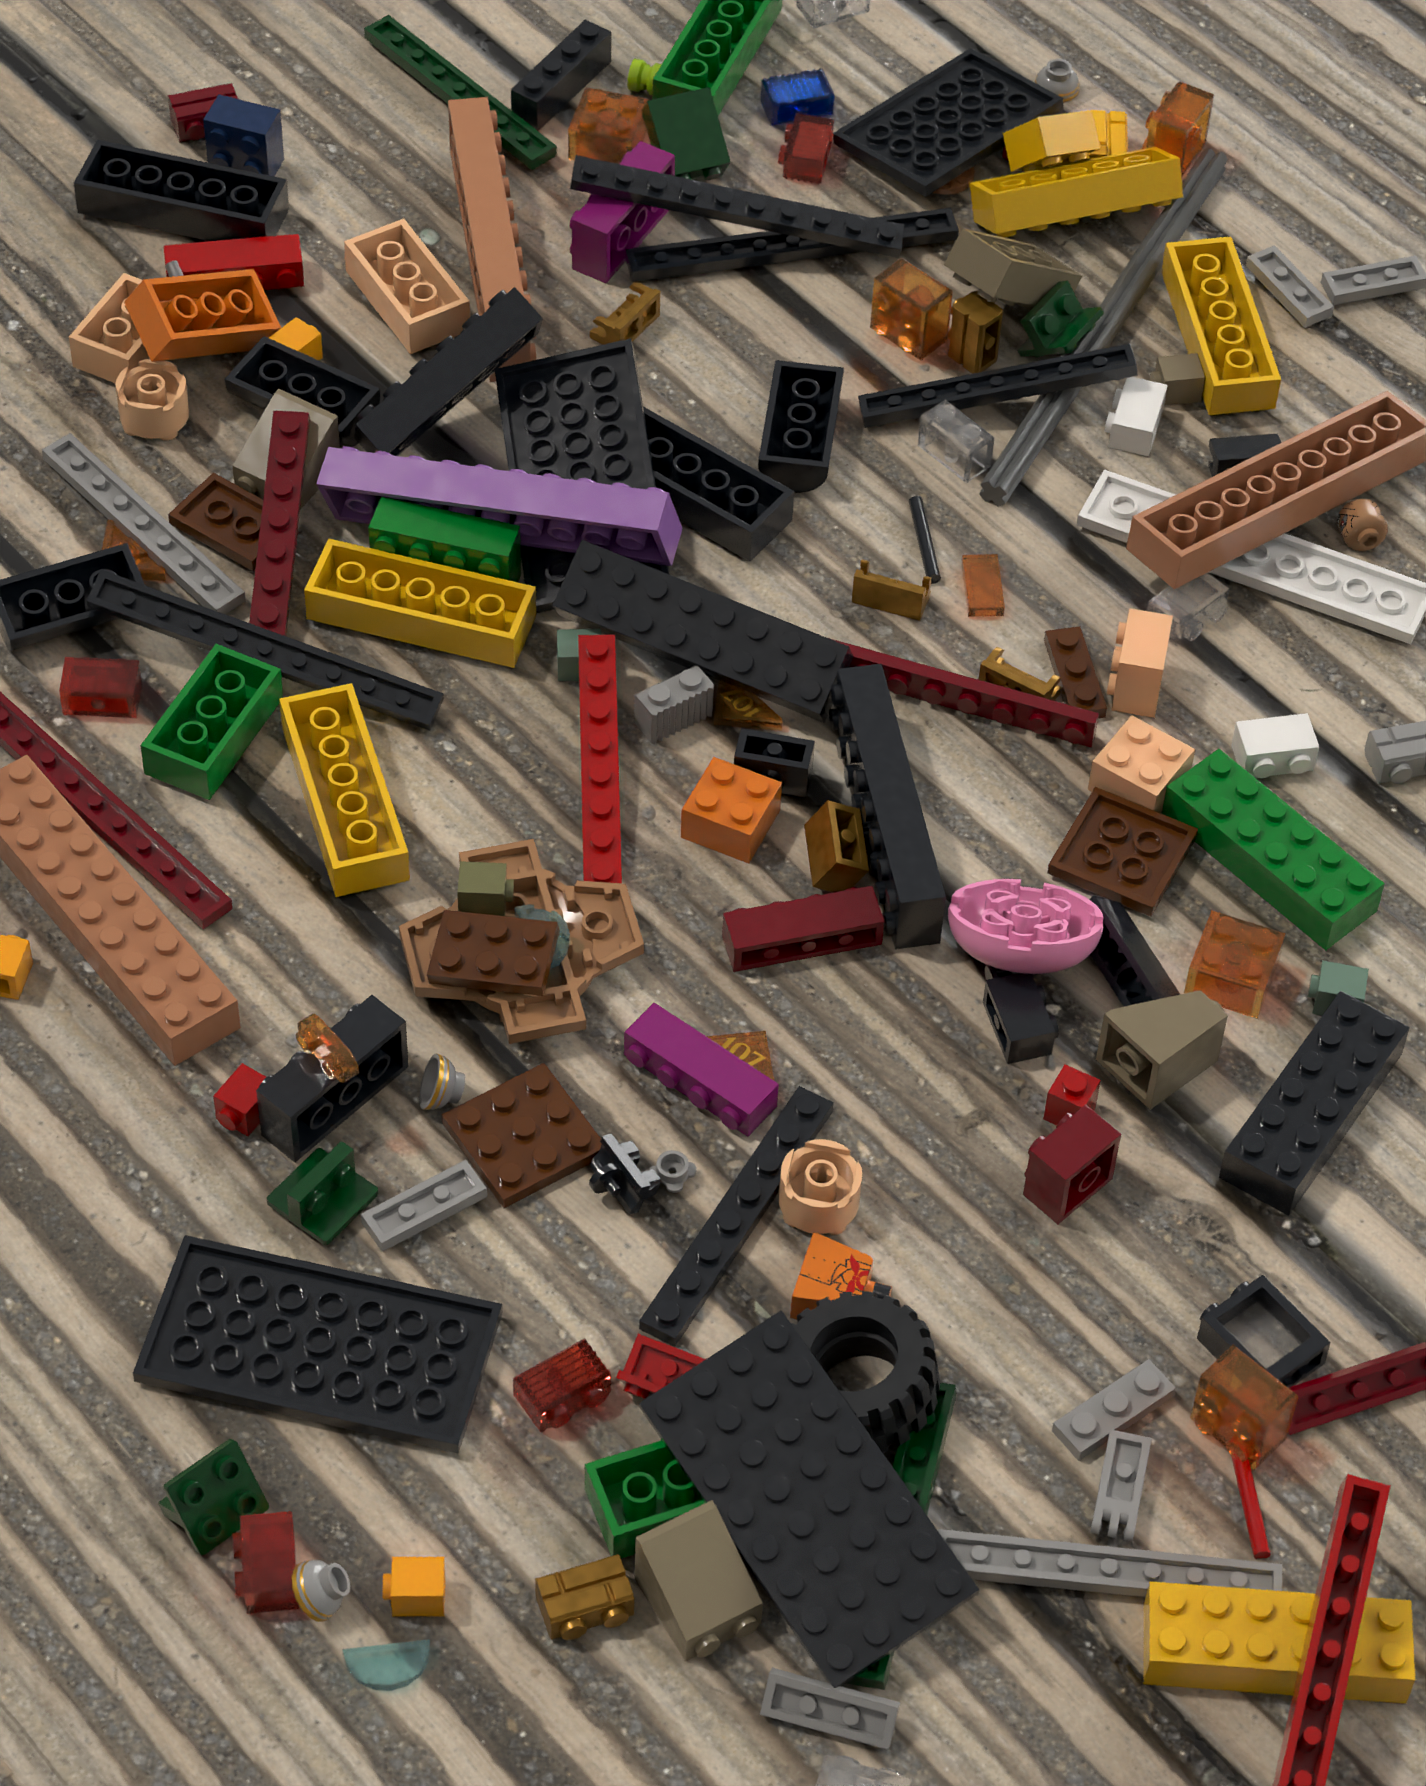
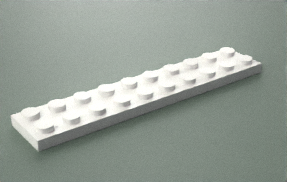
M1104 469L1078 515L1077 525L1127 543L1132 516L1175 496V494ZM1286 533L1209 572L1408 644H1412L1426 615L1425 582Z

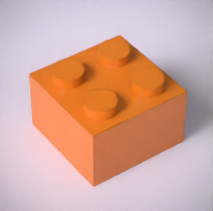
M713 757L681 810V838L749 864L780 812L782 782Z

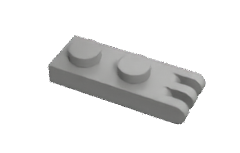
M1110 1429L1090 1533L1099 1535L1102 1528V1520L1109 1521L1107 1537L1116 1538L1118 1524L1126 1525L1124 1540L1133 1542L1152 1438Z

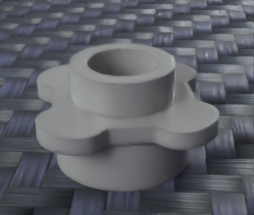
M675 1150L662 1153L657 1159V1165L649 1168L655 1170L661 1178V1183L667 1186V1190L671 1193L680 1192L683 1189V1183L688 1178L696 1175L695 1164L689 1162L683 1153ZM669 1171H676V1173L671 1174Z

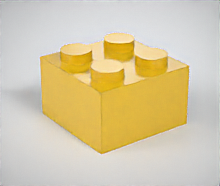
M1092 110L1037 117L1003 133L1011 172L1020 170L1027 172L1088 160L1089 153L1100 149Z

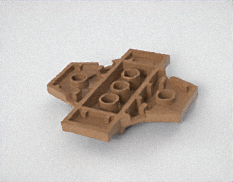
M534 839L459 852V863L460 861L507 863V879H514L513 902H506L505 916L558 922L560 932L544 996L429 984L427 971L444 910L458 911V898L452 907L448 909L439 906L399 926V936L415 996L477 1002L481 1006L499 1014L500 1021L504 1024L509 1044L585 1030L586 1018L580 996L589 987L593 978L644 954V942L626 884L577 880L575 886H567L556 880L555 873L542 868Z

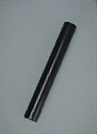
M913 496L909 499V506L926 576L931 577V584H935L941 580L926 512L922 498L920 496Z

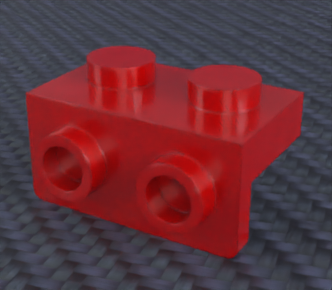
M637 1334L624 1370H619L616 1378L626 1383L623 1391L646 1399L649 1393L654 1394L706 1359Z

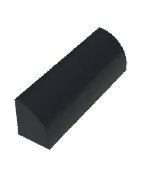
M1093 895L1089 900L1097 905L1104 918L1101 938L1090 955L1123 1007L1180 995L1121 902Z

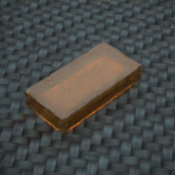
M998 554L962 555L961 565L968 617L1004 616L1005 604Z

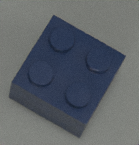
M218 94L203 119L207 162L275 177L284 161L281 110Z

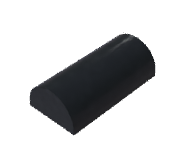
M265 336L259 340L224 379L225 387L230 394L263 409H266L274 393L281 389L337 415L339 444L348 447H354L358 444L354 439L355 424L358 422L356 419L357 415L370 404L374 407L380 404L379 387Z
M775 360L758 458L759 472L793 490L794 493L812 491L820 487L827 479L844 367Z
M121 544L0 579V633L9 651L120 619L88 607L87 599L101 570L145 585L128 544Z

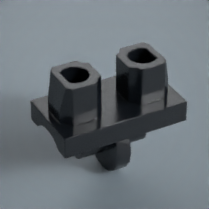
M612 1134L602 1136L600 1140L601 1149L592 1158L590 1168L594 1174L589 1180V1186L597 1194L608 1191L612 1197L617 1198L629 1215L637 1213L644 1199L656 1195L661 1184V1178L654 1169L643 1171L638 1169L639 1149L632 1140L618 1143Z

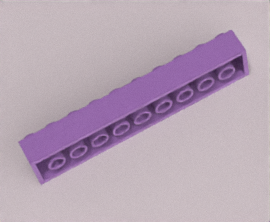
M348 446L342 447V449L328 447L316 483L336 520L370 524L380 498L386 497L520 525L521 545L576 553L581 540H584L634 561L672 566L683 529L669 492L655 487L639 489L632 488L623 483L609 485L596 483L587 478H579L578 480L565 479L550 473L542 476L528 474L519 469H511L509 471L497 470L483 464L467 466L460 465L452 460H443L442 462L430 461L416 455L400 457L393 456L385 451H376L375 453L363 452Z

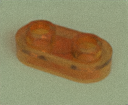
M312 1013L298 1022L299 1032L296 1033V1039L300 1047L306 1053L312 1052L317 1057L328 1078L331 1080L337 1079L341 1083H345L359 1073L358 1064L351 1051L318 1015Z

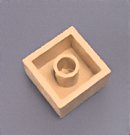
M1129 608L1127 623L1119 622L1116 644H1122V647L1115 646L1110 670L1118 673H1110L1107 695L1114 696L1111 711L1155 718L1172 615Z
M1131 715L1092 761L1088 790L1092 792L1095 787H1098L1161 813L1167 785L1192 768L1195 749Z

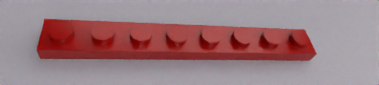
M578 635L583 881L622 884L615 635Z

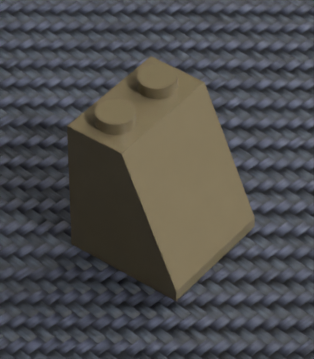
M278 389L232 465L234 484L263 499L273 410L309 412L310 424L301 510L319 490L316 483L328 447L340 448L338 416Z
M1201 990L1111 1009L1103 1017L1096 1060L1151 1110L1218 1061L1228 1015L1218 1002L1209 999Z
M712 1500L636 1537L635 1580L685 1662L696 1656H708L715 1652L721 1643L735 1636L737 1638L748 1636L761 1624L763 1602Z

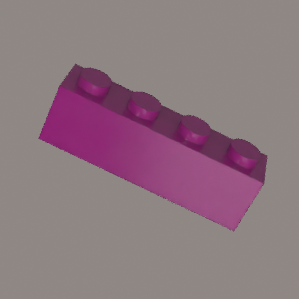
M655 1002L624 1032V1055L633 1065L645 1068L657 1076L663 1085L668 1088H675L687 1096L696 1107L706 1109L720 1118L721 1122L729 1129L738 1130L749 1137L777 1107L779 1088L777 1082Z

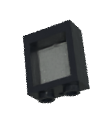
M1261 1275L1251 1283L1248 1281L1241 1283L1232 1292L1230 1298L1220 1305L1216 1302L1207 1307L1200 1316L1201 1323L1197 1335V1340L1263 1407L1275 1400L1274 1392L1296 1385L1324 1365L1331 1344L1264 1275Z

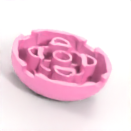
M1021 879L985 880L966 885L958 889L951 896L948 921L957 943L975 959L1001 970L1024 974H1045L1071 968L1085 960L1093 952L1102 935L1104 917L1097 905L1074 891L1053 884L1044 883L1043 889L1020 886Z

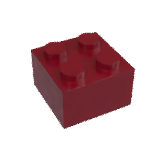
M1084 1105L1075 1114H1066L1059 1121L1053 1132L1047 1137L1044 1135L1038 1137L1028 1150V1166L1024 1173L1026 1178L1023 1196L1056 1224L1061 1223L1113 1179L1121 1133L1087 1105Z

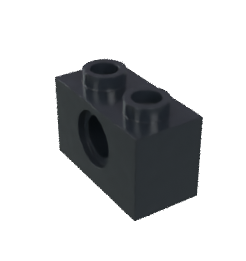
M741 728L734 755V764L782 782V794L806 797L813 771L815 741Z

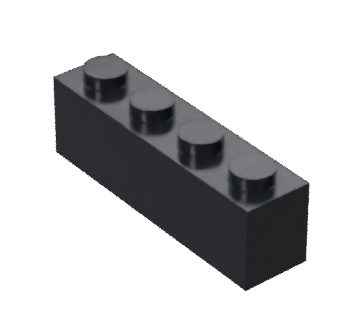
M585 19L511 89V110L539 131L611 63L612 32Z

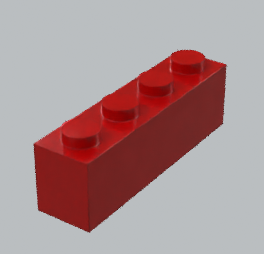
M299 234L163 245L165 265L171 261H178L184 276L254 269L263 290L304 287Z

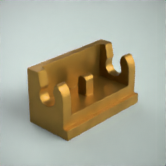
M633 282L629 288L638 292L641 296L630 293L626 296V300L607 318L597 316L593 323L598 327L590 330V338L602 345L630 338L633 342L660 316V290L656 288L653 290L639 282Z
M862 559L860 570L856 569L854 574L851 603L920 621L931 595V577L923 576L922 586L870 573L869 561Z
M996 647L986 660H983L980 664L979 680L1053 701L1061 694L1062 687L1057 685L1061 680L1060 676L1054 674L1046 683L1004 662L1005 659L1001 658L1004 649Z

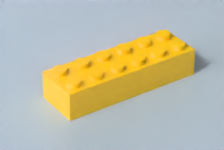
M1157 147L970 183L974 222L984 227L987 231L997 234L999 237L1014 236L1017 234L1016 230L1028 228L1029 231L1044 230L1048 228V224L1059 222L1061 225L1075 224L1079 222V218L1090 216L1093 219L1106 218L1110 216L1111 211L1116 210L1136 212L1141 210V205L1146 204L1166 206L1172 203V199L1183 197L1180 158Z
M1232 237L1166 243L1161 273L1188 354L1198 353L1205 375L1202 397L1208 415L1276 409L1281 377Z
M329 538L304 589L306 619L511 668H515L536 618L535 586Z
M350 683L280 698L282 730L335 897L410 881L409 852L353 684Z
M1149 1581L1143 1606V1685L1293 1695L1316 1593ZM1366 1597L1344 1699L1406 1704L1415 1682L1412 1600Z

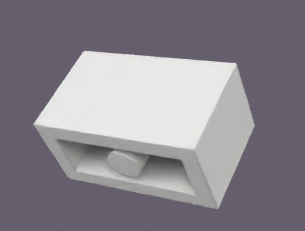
M1135 377L1126 378L1123 389L1117 388L1112 408L1116 409V412H1109L1105 432L1110 433L1108 448L1149 457L1164 410L1168 385Z
M1308 713L1237 721L1231 744L1237 763L1255 778L1314 771L1319 751V744Z

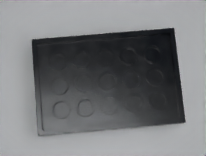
M969 48L833 133V144L926 197L1005 147L1004 132L1037 117L1055 115L1063 110L1064 98L978 51Z

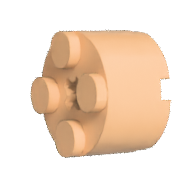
M150 359L139 361V366L129 370L128 366L118 375L116 394L119 417L124 432L130 436L149 439L160 438L165 441L177 437L178 431L186 424L189 418L186 378L184 374L182 376L178 372L177 366L165 360L151 362Z
M815 1139L805 1142V1146L796 1151L792 1149L785 1156L780 1174L779 1206L786 1224L808 1233L838 1235L845 1231L847 1225L858 1212L862 1184V1168L859 1162H856L850 1155L849 1149L835 1141Z

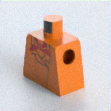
M813 1232L792 1294L790 1318L797 1319V1316L807 1307L813 1310L817 1307L816 1302L826 1297H829V1300L840 1298L839 1293L851 1291L852 1296H860L862 1291L875 1292L877 1298L883 1299L885 1295L891 1296L892 1286L871 1281L874 1261L871 1256Z

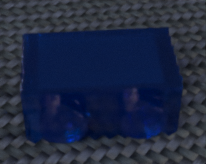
M822 68L818 70L813 69L812 71H801L799 74L795 72L793 75L789 73L787 76L784 74L782 76H770L768 79L764 77L761 80L760 101L768 121H770V126L829 116L834 113L835 94Z

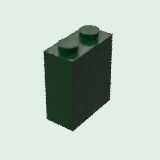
M710 87L648 100L645 103L641 113L650 144L675 155L674 176L691 180L704 176V180H712L723 175L731 160Z

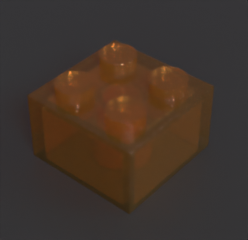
M1178 81L1171 92H1165L1159 108L1156 111L1152 110L1145 125V128L1149 129L1148 136L1144 141L1142 149L1157 147L1179 157L1182 177L1206 145L1214 94Z
M585 87L568 128V159L575 160V156L578 155L621 164L624 155L628 151L631 152L640 141H644L647 130L641 110L649 99Z
M900 258L874 278L870 328L899 346L903 351L922 361L948 340L947 335L949 332L953 291L903 258Z
M1212 910L1190 964L1184 994L1201 990L1209 999L1218 1002L1222 1008L1258 1019L1280 960L1286 933Z
M1232 1345L1200 1375L1190 1419L1194 1421L1202 1433L1208 1436L1212 1435L1223 1444L1234 1459L1240 1462L1248 1459L1251 1468L1255 1470L1287 1439L1299 1396L1235 1345Z

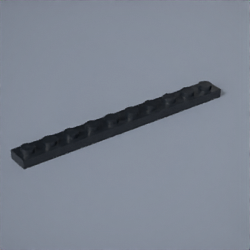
M575 156L570 189L894 258H899L902 250L903 224L588 157Z
M951 208L873 217L904 225L902 247L955 241L959 235V229ZM771 231L629 248L625 249V260L631 281L635 282L865 251Z
M104 570L100 571L87 599V605L92 609L211 651L215 644H219L281 669V676L283 678L316 690L352 683L360 706L429 731L444 700V693Z

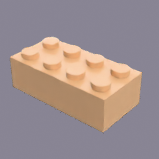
M404 218L344 241L346 272L410 354L441 343L450 335L456 337L464 330L462 325L470 318L469 299Z

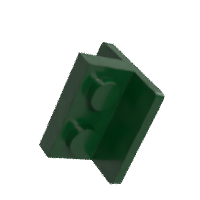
M1059 281L1020 321L1029 338L1017 351L1020 357H1041L1046 354L1057 353L1059 355L1068 354L1077 347V342L1085 334L1095 328V323L1104 312L1101 307L1083 309L1069 282Z
M340 1141L329 1153L322 1148H317L267 1196L266 1200L267 1205L323 1245H329L378 1196V1187L355 1172L354 1149Z
M228 1439L166 1482L163 1489L167 1497L158 1502L164 1516L184 1528L195 1551L202 1556L269 1509V1504L237 1441L233 1439Z

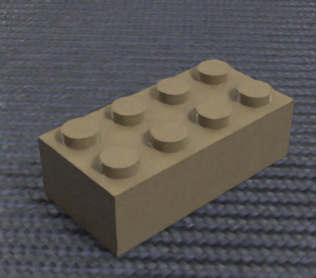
M962 228L944 263V266L955 272L953 275L954 279L968 286L975 285L979 288L978 294L991 302H996L999 299L1011 306H1014L1016 302L1030 310L1057 282L1068 281L1075 292L1082 278L1081 274L1034 244Z

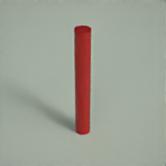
M1242 1440L1233 1441L1229 1444L1253 1556L1254 1559L1269 1558L1271 1553L1246 1443Z

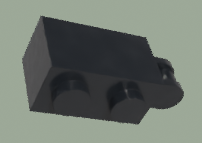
M989 965L985 966L986 983L983 1005L1006 1063L1012 1064L1052 1055L1054 1038H1058L1059 1030L1054 1015H1048L1046 1010V997L1042 985H1036L1032 974L1010 972Z

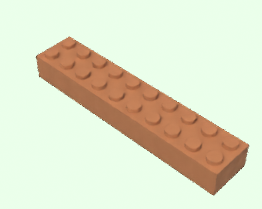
M488 97L448 100L450 155L478 314L481 316L490 307L488 305L489 301L501 290L508 293L514 287L531 304L530 294H524L523 292L527 291L526 271H519V267H523V256L521 247H515V244L519 243L517 223L511 224L510 222L514 221L513 201L506 200V198H510L508 177L502 178V175H506L504 155H498V153L502 152L500 132L494 133V130H498L496 110H490ZM527 343L501 367L537 360L535 343ZM495 372L489 376L490 382H496Z
M1387 390L1132 516L1126 549L1168 585L1176 589L1425 462L1426 420Z
M25 755L0 769V858L170 1062L176 1066L240 1029L238 1000L31 758Z

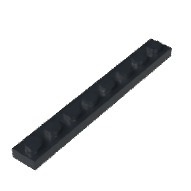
M1129 343L859 395L858 399L864 428L930 415L950 413L977 406H986L1003 401L1018 400L1029 396L1054 393L1076 387H1086L1102 382L1122 380L1138 376L1132 347Z
M801 1086L796 1089L639 1320L640 1330L673 1347L677 1345L779 1193L781 1166L785 1156L792 1149L796 1151L804 1147L805 1142L816 1138L832 1114L834 1102Z

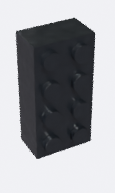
M370 995L361 1004L353 1005L343 1019L333 1027L324 1029L314 1043L304 1051L295 1053L285 1067L275 1075H269L261 1082L256 1090L261 1136L294 1163L297 1162L409 1067L406 1021L374 995Z

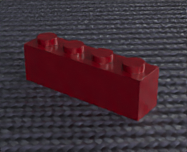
M873 886L853 887L835 893L814 894L807 898L785 902L776 901L769 905L738 908L723 913L722 938L733 972L882 945L885 921Z

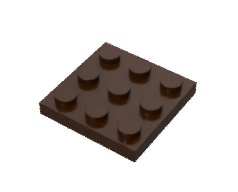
M1095 787L1051 859L1047 874L1104 898L1121 902L1122 905L1152 917L1197 839L1198 829Z
M545 1063L442 1114V1124L503 1208L589 1165L592 1158L601 1149V1138Z

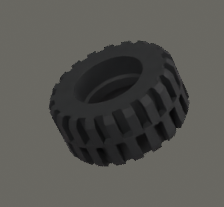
M850 1291L839 1293L840 1298L829 1300V1297L817 1301V1307L813 1310L807 1307L797 1316L798 1323H791L826 1374L838 1363L859 1356L880 1358L894 1366L890 1374L873 1387L860 1391H838L882 1453L889 1451L888 1446L894 1443L901 1446L910 1440L909 1433L912 1430L918 1433L927 1424L926 1415L930 1416L934 1413L938 1403L936 1395L940 1392V1377L930 1330L924 1321L918 1319L917 1312L911 1307L903 1305L900 1308L899 1300L887 1295L880 1299L877 1298L875 1292L862 1291V1295L852 1296Z

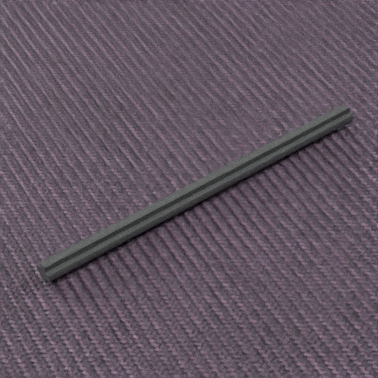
M1206 148L1202 151L1182 181L1183 197L1172 199V203L1166 205L1099 307L1102 308L1104 314L1095 323V328L1085 334L1077 342V347L1067 355L1108 348L1162 267L1166 243L1178 242L1226 170L1224 165L1227 162V157L1223 152L1215 154L1212 148ZM1082 387L1040 394L980 484L982 489L979 494L984 501L993 500L996 506L1006 504Z

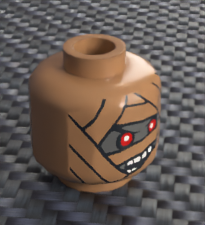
M1369 499L1352 500L1338 514L1337 527L1349 548L1355 551H1368L1380 545L1386 538L1388 533L1387 521L1381 509L1374 501Z

